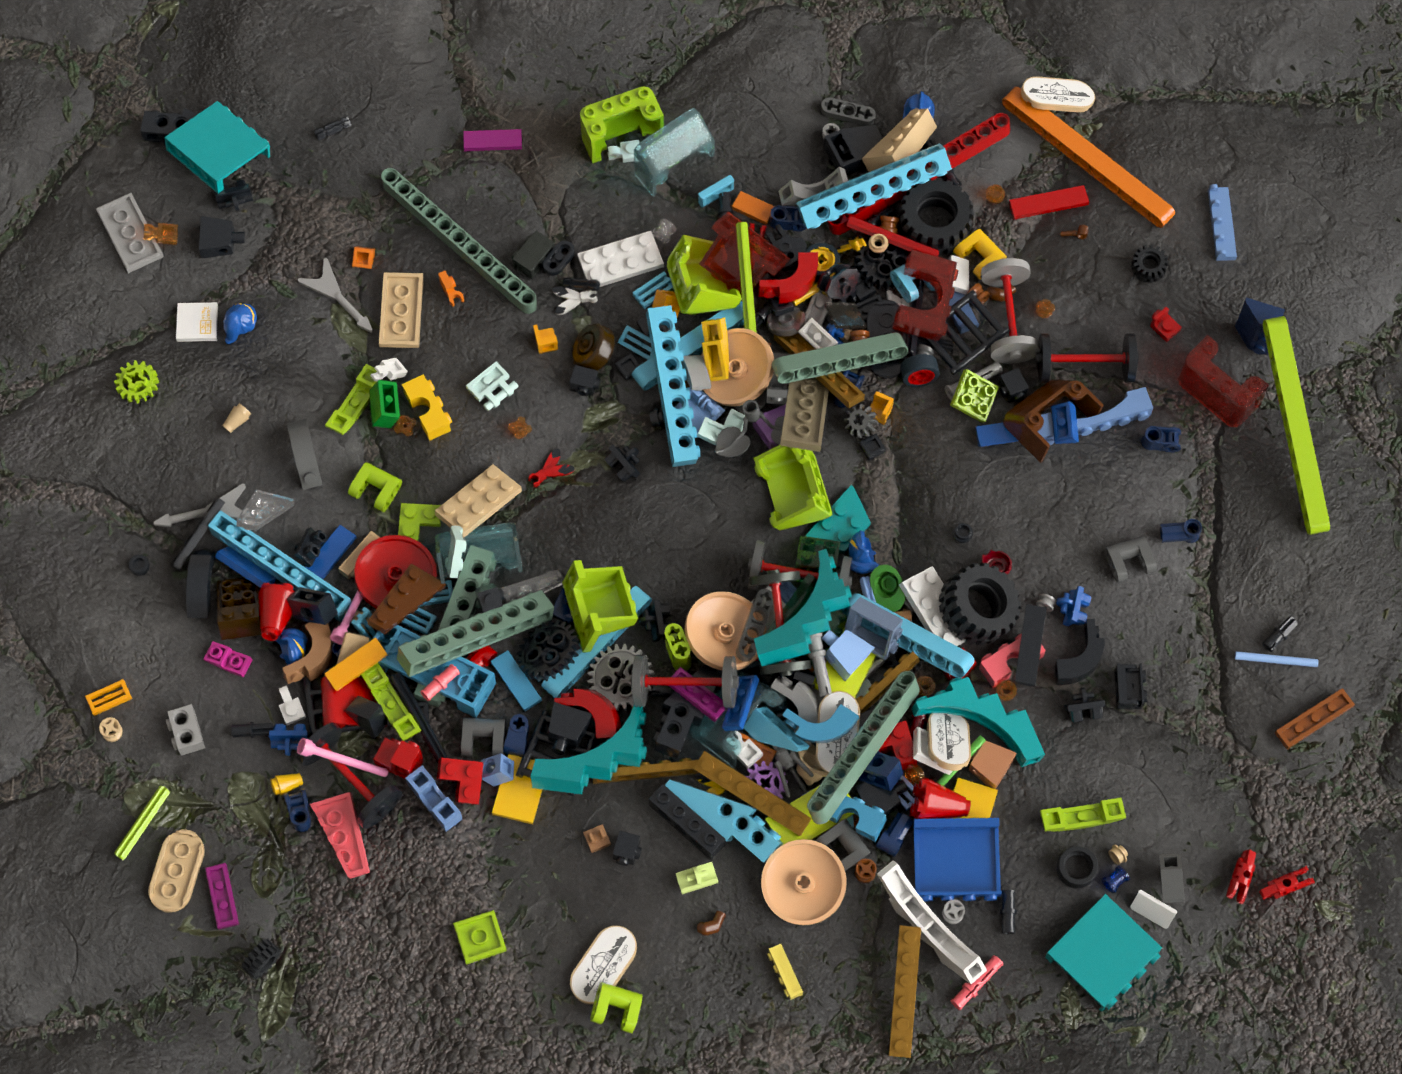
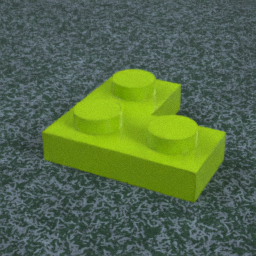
M401 503L398 535L410 537L419 542L420 526H441V520L435 516V510L441 505Z

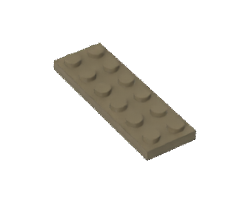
M815 377L789 383L780 441L781 446L817 452L821 450L829 390Z

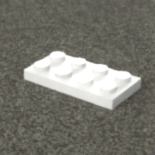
M651 231L577 253L585 278L600 281V287L664 267L662 257Z
M933 566L900 583L901 590L926 630L956 646L965 643L966 639L960 640L957 638V634L954 631L951 633L948 629L949 625L947 622L944 623L942 619L943 613H940L939 605L942 603L939 602V595L942 593L941 589L944 584Z

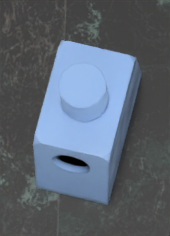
M829 630L822 637V640L830 646L825 658L844 681L851 676L875 648L849 630H845L840 637Z

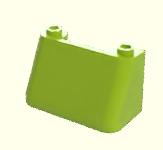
M683 235L671 252L667 261V269L681 313L693 315L736 308L740 304L742 298L739 290L733 288L728 292L721 271V267L728 258L724 244Z
M778 445L754 458L756 464L754 467L755 472L759 477L762 476L767 481L775 511L771 513L769 518L773 528L784 530L824 520L832 516L830 503L813 451Z

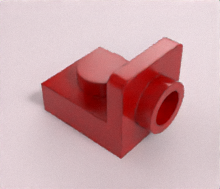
M1167 307L1163 310L1158 309L1152 315L1150 325L1166 342L1182 328L1168 314L1169 309Z

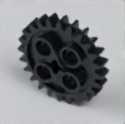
M868 236L867 239L863 238L867 246H862L859 251L855 252L854 262L857 263L855 268L861 270L860 276H866L864 282L871 281V287L877 284L878 290L881 286H884L885 291H888L889 287L895 291L896 287L891 280L890 272L914 260L916 254L889 243L884 252L875 253L869 248L871 236ZM876 242L875 245L879 247L882 243Z
M550 620L548 626L543 622L542 628L539 629L536 626L534 633L528 632L529 638H523L525 644L519 645L522 651L517 652V655L520 657L517 659V662L520 664L519 668L527 677L529 676L531 680L536 678L540 682L543 678L545 681H548L549 676L555 679L557 673L562 676L563 669H570L569 663H575L572 658L579 656L576 651L581 649L578 645L581 640L578 638L579 635L575 629L565 621L561 623L557 620L554 624Z

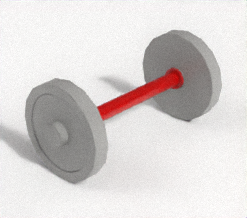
M1006 258L995 260L986 264L981 270V280L984 284L1004 288L1007 321L1010 330L1009 337L994 342L990 347L991 358L999 363L1025 362L1035 358L1036 352H1040V343L1036 338L1024 335L1017 336L1011 284L1014 286L1026 281L1031 273L1028 262L1022 259Z

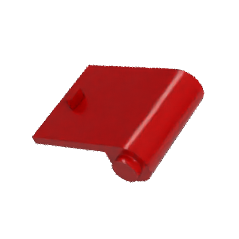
M326 675L321 679L323 726L329 723H336L340 728L346 725L359 726L344 711L356 696H361L370 701L374 700L377 703L363 678H355L338 691L334 689Z

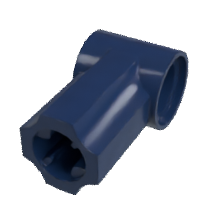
M1189 519L1181 523L1160 524L1162 543L1176 541L1194 543L1200 537L1202 525L1196 519ZM1192 528L1196 533H1189L1187 529Z
M897 813L888 830H885L880 837L876 847L895 857L914 821L905 814Z

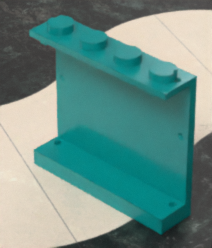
M218 101L165 137L166 150L217 193L224 190L223 179L260 153L267 158L270 157L269 142L265 138L260 137L252 127L249 128L240 117H236L227 106H223Z
M1105 894L1047 952L1045 958L1050 963L1055 961L1101 1005L1099 1010L1102 1012L1106 1007L1110 1009L1118 1001L1115 997L1120 992L1124 995L1132 987L1130 982L1134 978L1139 980L1147 971L1145 967L1149 963L1153 965L1161 957L1159 952L1162 947Z

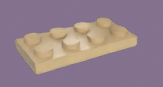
M384 273L379 347L419 348L423 273Z
M493 464L435 510V516L450 528L454 525L462 527V537L464 538L522 491L521 486Z

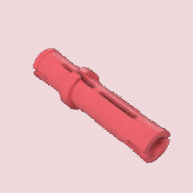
M993 955L984 965L987 971L972 984L969 982L962 985L963 989L950 1000L952 1005L961 1010L972 997L975 998L978 995L977 992L1004 965L1003 962Z

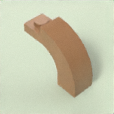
M312 622L305 624L306 634L312 643V647L305 657L282 668L284 678L288 684L298 682L306 675L312 681L320 676L328 667L333 655V642L330 639L331 631L328 623L326 625Z

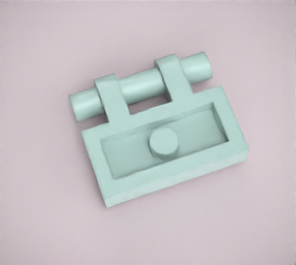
M495 362L468 383L466 389L479 402L486 397L488 402L483 406L489 411L493 407L499 406L500 401L505 397H510L514 394L513 391L519 386L515 381L508 385L505 381L510 378L509 374ZM500 387L502 390L494 396L491 392Z

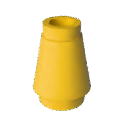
M300 773L277 775L275 778L270 779L274 795L280 794L282 796L284 793L303 785Z

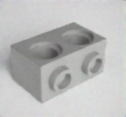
M192 704L168 711L169 719H166L169 731H173L174 738H171L174 750H179L182 756L204 749L205 744ZM180 718H187L184 724H177ZM185 737H192L189 743H182Z

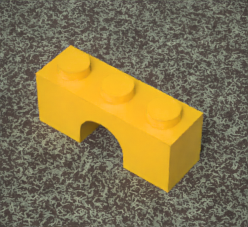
M423 374L402 384L403 392L412 408L419 405H425L430 408L426 414L419 417L420 424L429 441L451 431L450 423H452L448 412H443L441 408L443 403L439 396L435 397L433 393L435 388L430 379L426 380Z

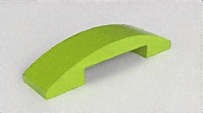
M368 364L364 366L356 378L355 386L338 410L335 409L325 427L344 435L353 426L370 401L369 390L376 383L370 376L377 372L374 367Z
M379 663L361 674L374 699L382 706L384 715L402 741L421 731L413 716L408 712L390 684Z
M1122 798L1102 800L1097 804L1065 809L1057 807L1040 810L1044 831L1083 829L1126 819Z

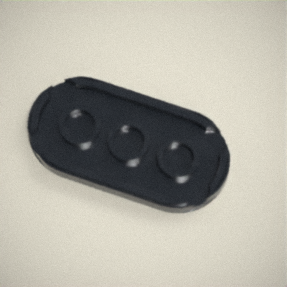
M882 300L874 304L867 314V331L870 332L868 338L899 333L905 342L907 321L903 308L892 300ZM904 356L901 359L869 365V367L878 377L892 379L901 374V363L908 357Z

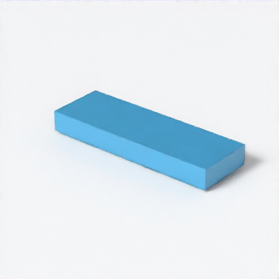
M508 650L491 660L492 666L524 712L542 701V698Z

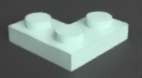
M731 409L724 425L705 417L697 437L716 445L717 437L723 429L737 427L740 431L743 430V418L745 415Z

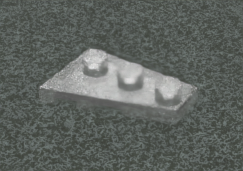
M255 490L238 517L236 526L246 530L257 531L292 508L295 499Z
M559 570L549 571L543 575L501 588L504 594V603L507 604L511 600L520 599L529 593H535L540 590L546 593L562 585L563 581Z

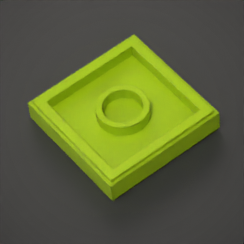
M494 910L453 923L466 965L507 951Z

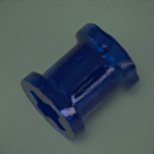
M1118 865L1115 871L1108 877L1102 878V883L1111 893H1115L1120 885L1130 880V877Z

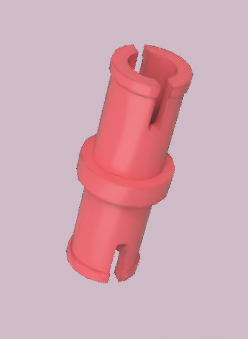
M450 664L440 675L433 677V681L420 691L421 695L427 701H430L441 689L447 688V684L460 674L459 670L453 664Z

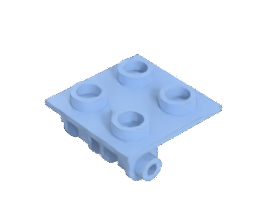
M689 387L690 399L688 404L689 407L693 408L694 418L691 421L692 426L696 427L698 434L705 417L716 421L725 410L703 391L692 390ZM679 402L674 408H682L681 403ZM678 420L681 424L685 426V423L683 421Z

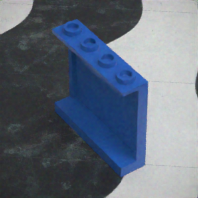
M999 818L914 819L915 891L924 902L933 901V898H941V901L954 900L955 897H963V901H974L976 897H984L986 901L997 900V897H1001Z

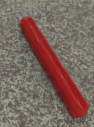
M850 216L846 226L869 236L882 234L888 239L889 244L920 256L926 255L932 261H936L938 258L939 250L853 216Z

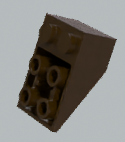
M246 578L217 581V620L222 640L262 634L260 630L258 598L260 589Z

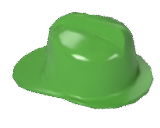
M885 564L876 567L871 573L870 584L876 603L892 612H896L901 609L905 601V595L899 586L903 579L898 571L890 565Z

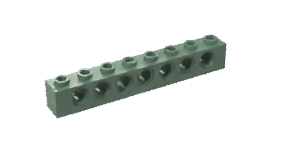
M470 545L439 629L452 626L458 621H464L475 616L476 608H480L475 591L467 592L466 589L469 586L478 588L490 583V578H488L490 571L493 572L497 564L494 552ZM476 568L483 569L480 574L473 573V570ZM461 605L469 606L466 611L459 610ZM420 683L417 684L414 692L415 699L427 702L420 693L426 686ZM437 693L428 701V704L439 707L441 701L445 702L446 696Z
M542 590L529 593L520 599L511 600L502 607L482 614L478 613L472 618L458 621L452 626L443 627L434 633L423 635L411 642L403 643L398 647L397 660L409 677L538 626L543 622H548L552 620L554 606Z

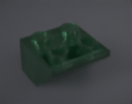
M800 536L795 568L819 573L820 561L818 551L827 549L829 557L833 556L836 568H833V572H836L840 541ZM801 577L800 580H796L798 582L816 584L817 582L816 580Z

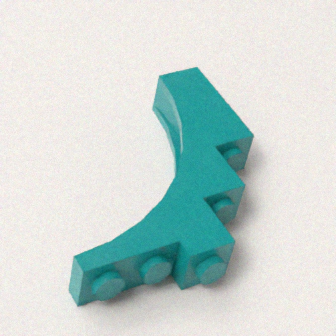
M827 549L818 551L820 561L819 576L814 591L806 604L784 625L770 633L754 638L757 655L762 667L810 653L809 644H812L810 635L831 630L829 621H832L830 612L850 607L849 598L852 597L849 585H844L843 579H839L837 572H833V568H836L833 556L829 557Z
M969 677L952 679L946 690L939 691L929 698L927 696L918 698L911 709L914 717L929 713H946L978 722L1003 740L1011 751L1017 753L1015 758L1020 767L1040 762L1045 755L1026 710L1019 712L1018 710H1013L1006 714L998 694L990 695L986 693L977 697Z
M633 705L630 716L622 728L599 747L569 758L535 759L531 773L532 788L582 794L584 786L587 787L589 778L611 781L612 774L617 772L618 764L640 767L641 760L645 759L647 747L643 746L641 725L646 723V713L643 712V707H635Z

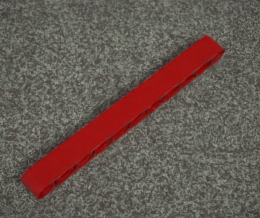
M998 113L943 145L951 168L953 169L1007 137L1010 133V119L1008 115ZM928 162L925 165V169L930 168L932 166V162ZM914 169L909 170L907 176H911L914 173ZM937 176L932 177V178H931V181H933L934 179H936V178H938V177H937ZM892 177L889 180V184L894 183L896 181V177ZM878 185L872 187L871 191H875ZM898 191L893 193V196L890 198H881L875 201L873 205L857 208L856 214L845 213L834 221H828L830 232L834 235H841L851 229L846 226L850 216L865 221L872 217L873 214H877L887 206L901 200L906 195V191Z

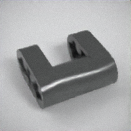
M1145 536L1110 545L1104 549L1106 559L1117 583L1128 580L1127 570L1123 562L1127 559L1138 556L1145 574L1157 570L1155 559Z
M463 718L461 756L472 757L474 737H492V756L500 753L504 755L506 720Z
M846 818L815 840L826 846L836 839L839 840L849 854L841 861L845 872L871 853Z

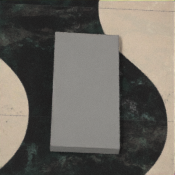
M132 193L96 208L128 273L164 257Z

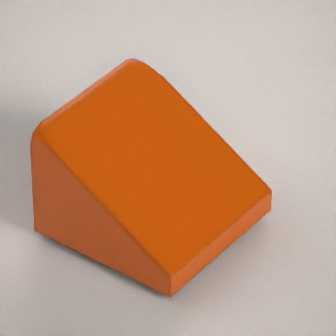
M355 246L352 267L372 269L375 248Z

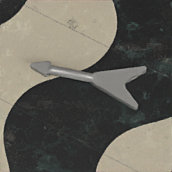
M324 258L321 278L298 279L299 284L336 300L357 321L358 327L370 333L373 332L367 316L363 317L341 294L327 258Z
M245 484L239 485L220 497L225 502L221 508V511L233 519L253 520L251 514L235 506V502L246 488ZM212 503L207 505L206 508L172 516L165 514L154 521V525L171 527L173 523L203 517Z

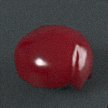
M990 550L986 555H982L981 563H987L989 567L995 566L999 568L1001 573L1004 571L1007 575L1012 570V561L1008 554L1002 551Z

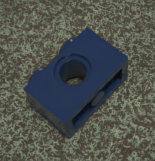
M878 751L858 780L891 791L903 775L901 762L894 756H888Z

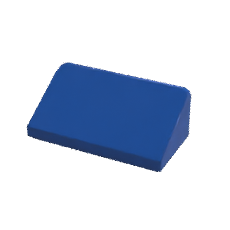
M1068 401L1051 406L1055 444L1079 442L1075 405Z
M1003 422L975 426L979 447L1018 441L1005 428Z

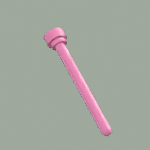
M358 590L340 626L334 628L330 635V639L336 644L342 645L344 634L348 632L347 629L363 599Z
M302 738L297 746V753L306 757L314 754L382 777H386L389 774V771L385 768L317 747L312 740Z

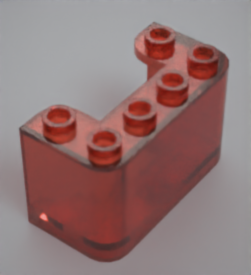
M1206 335L1187 355L1178 378L1179 385L1227 425L1238 427L1261 405L1269 384L1261 378L1253 376L1248 378L1242 385H1239L1211 362L1218 353L1219 347L1215 340Z

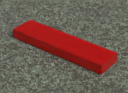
M1084 185L1009 200L1013 220L1089 205Z

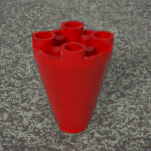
M263 583L258 594L261 636L265 640H277L293 614L287 599L295 591L289 583H282L281 585Z
M922 778L919 784H914L912 794L915 796L914 804L912 803L910 807V816H914L915 819L962 818L963 816H968L971 801L967 800L966 797L929 778Z

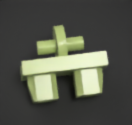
M712 862L676 873L682 894L718 883Z

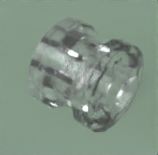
M661 219L658 223V228H655L652 234L657 240L669 243L670 236L675 234L677 228L672 222Z

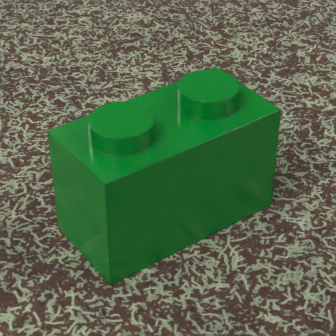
M378 380L369 390L372 426L392 428L400 418L397 382Z

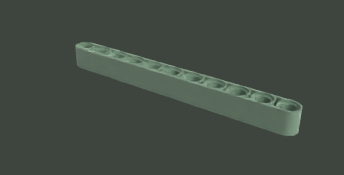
M387 168L382 172L381 178L385 191L518 309L526 314L533 313L536 310L537 300L534 291L397 170ZM416 203H422V204L419 205V206H415V205H414V204H416ZM429 215H435L433 218H428ZM443 227H449L447 230L441 229ZM457 239H462L461 242H455ZM470 251H476L475 254H469ZM484 263H489V264H490L489 266H486V267H485V266H482ZM499 275L504 276L501 279L496 278ZM514 287L518 288V290L511 291L510 289ZM525 300L532 301L530 303H524Z

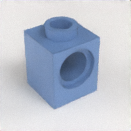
M500 753L481 760V762H484L483 781L494 787L513 780L514 761Z

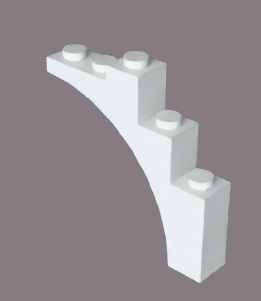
M892 860L877 873L890 896L889 901L896 913L911 923L913 927H921L920 939L934 948L944 965L970 984L987 971L980 957L962 943L926 905L895 861Z

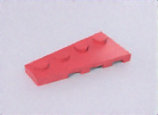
M348 792L310 804L348 878L351 879L370 873L352 794Z

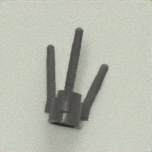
M787 749L775 757L777 762L774 764L778 769L786 796L790 797V792L782 768L785 771L790 770L803 792L807 793L808 790L794 769L795 762L810 777H813L814 774L797 757L794 751L791 753Z

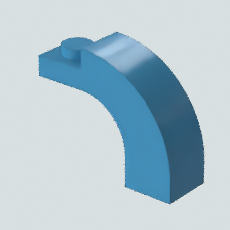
M842 704L839 705L831 718L822 723L807 722L788 708L783 713L787 725L793 729L799 727L795 735L812 743H829L845 736L859 720L857 714Z

